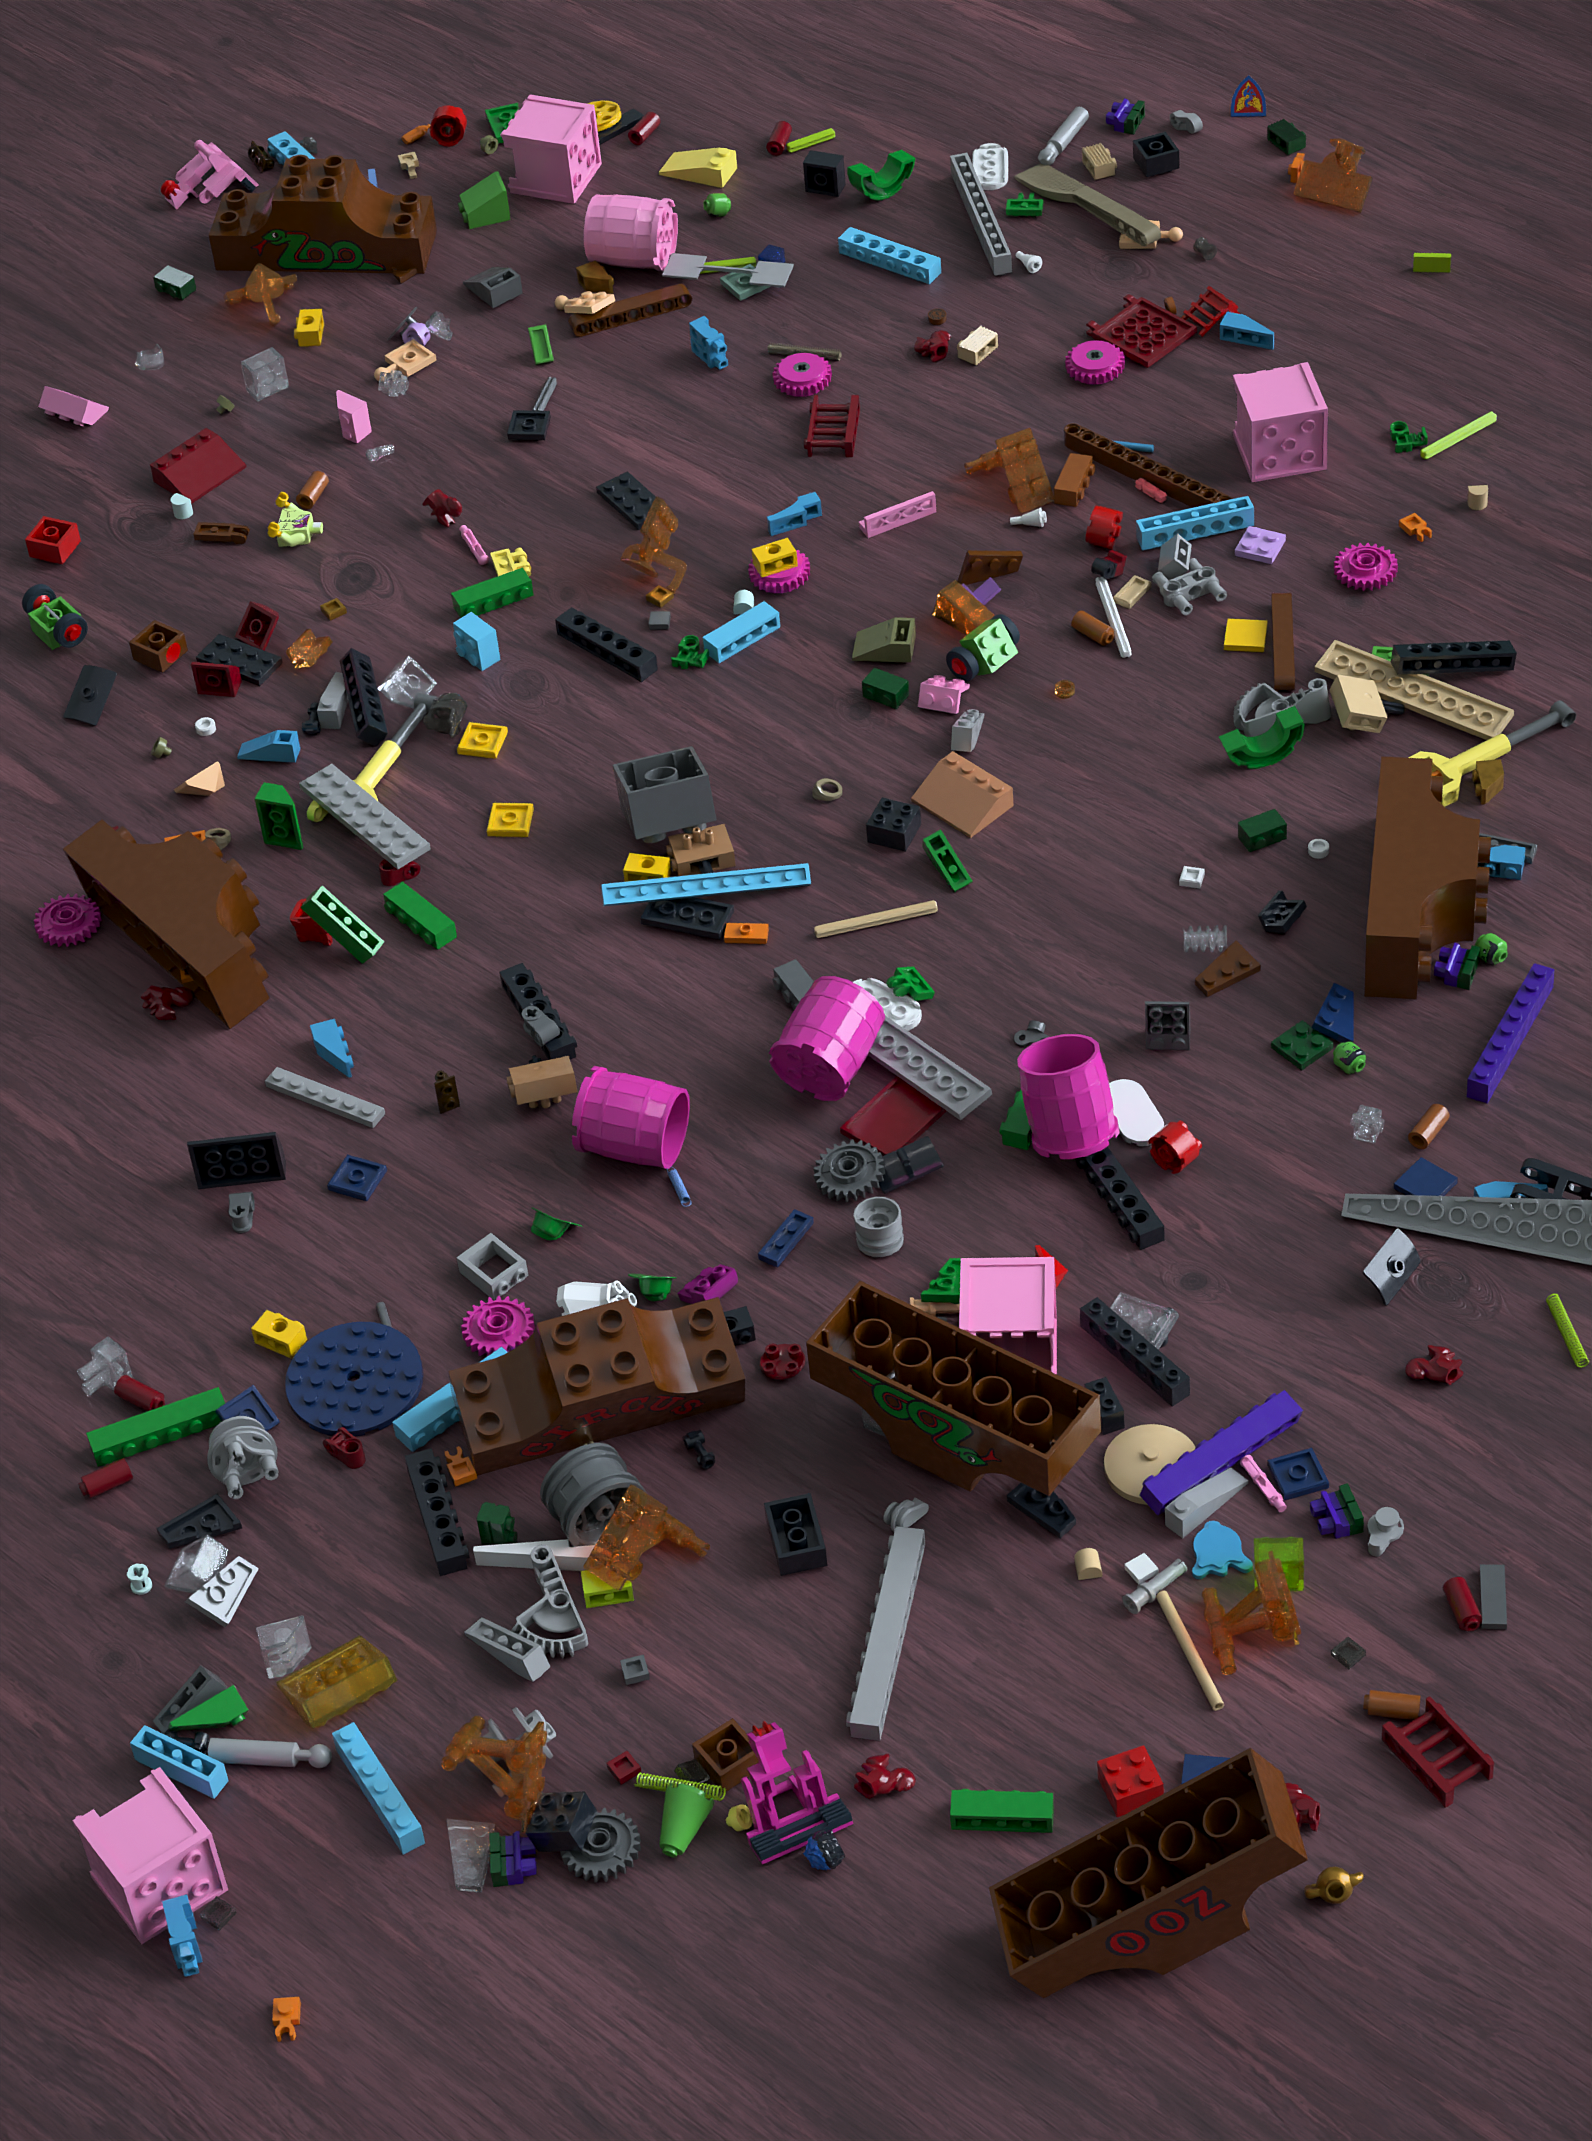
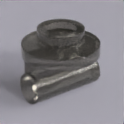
M304 137L300 141V145L310 154L318 153L317 141L313 140L312 137Z

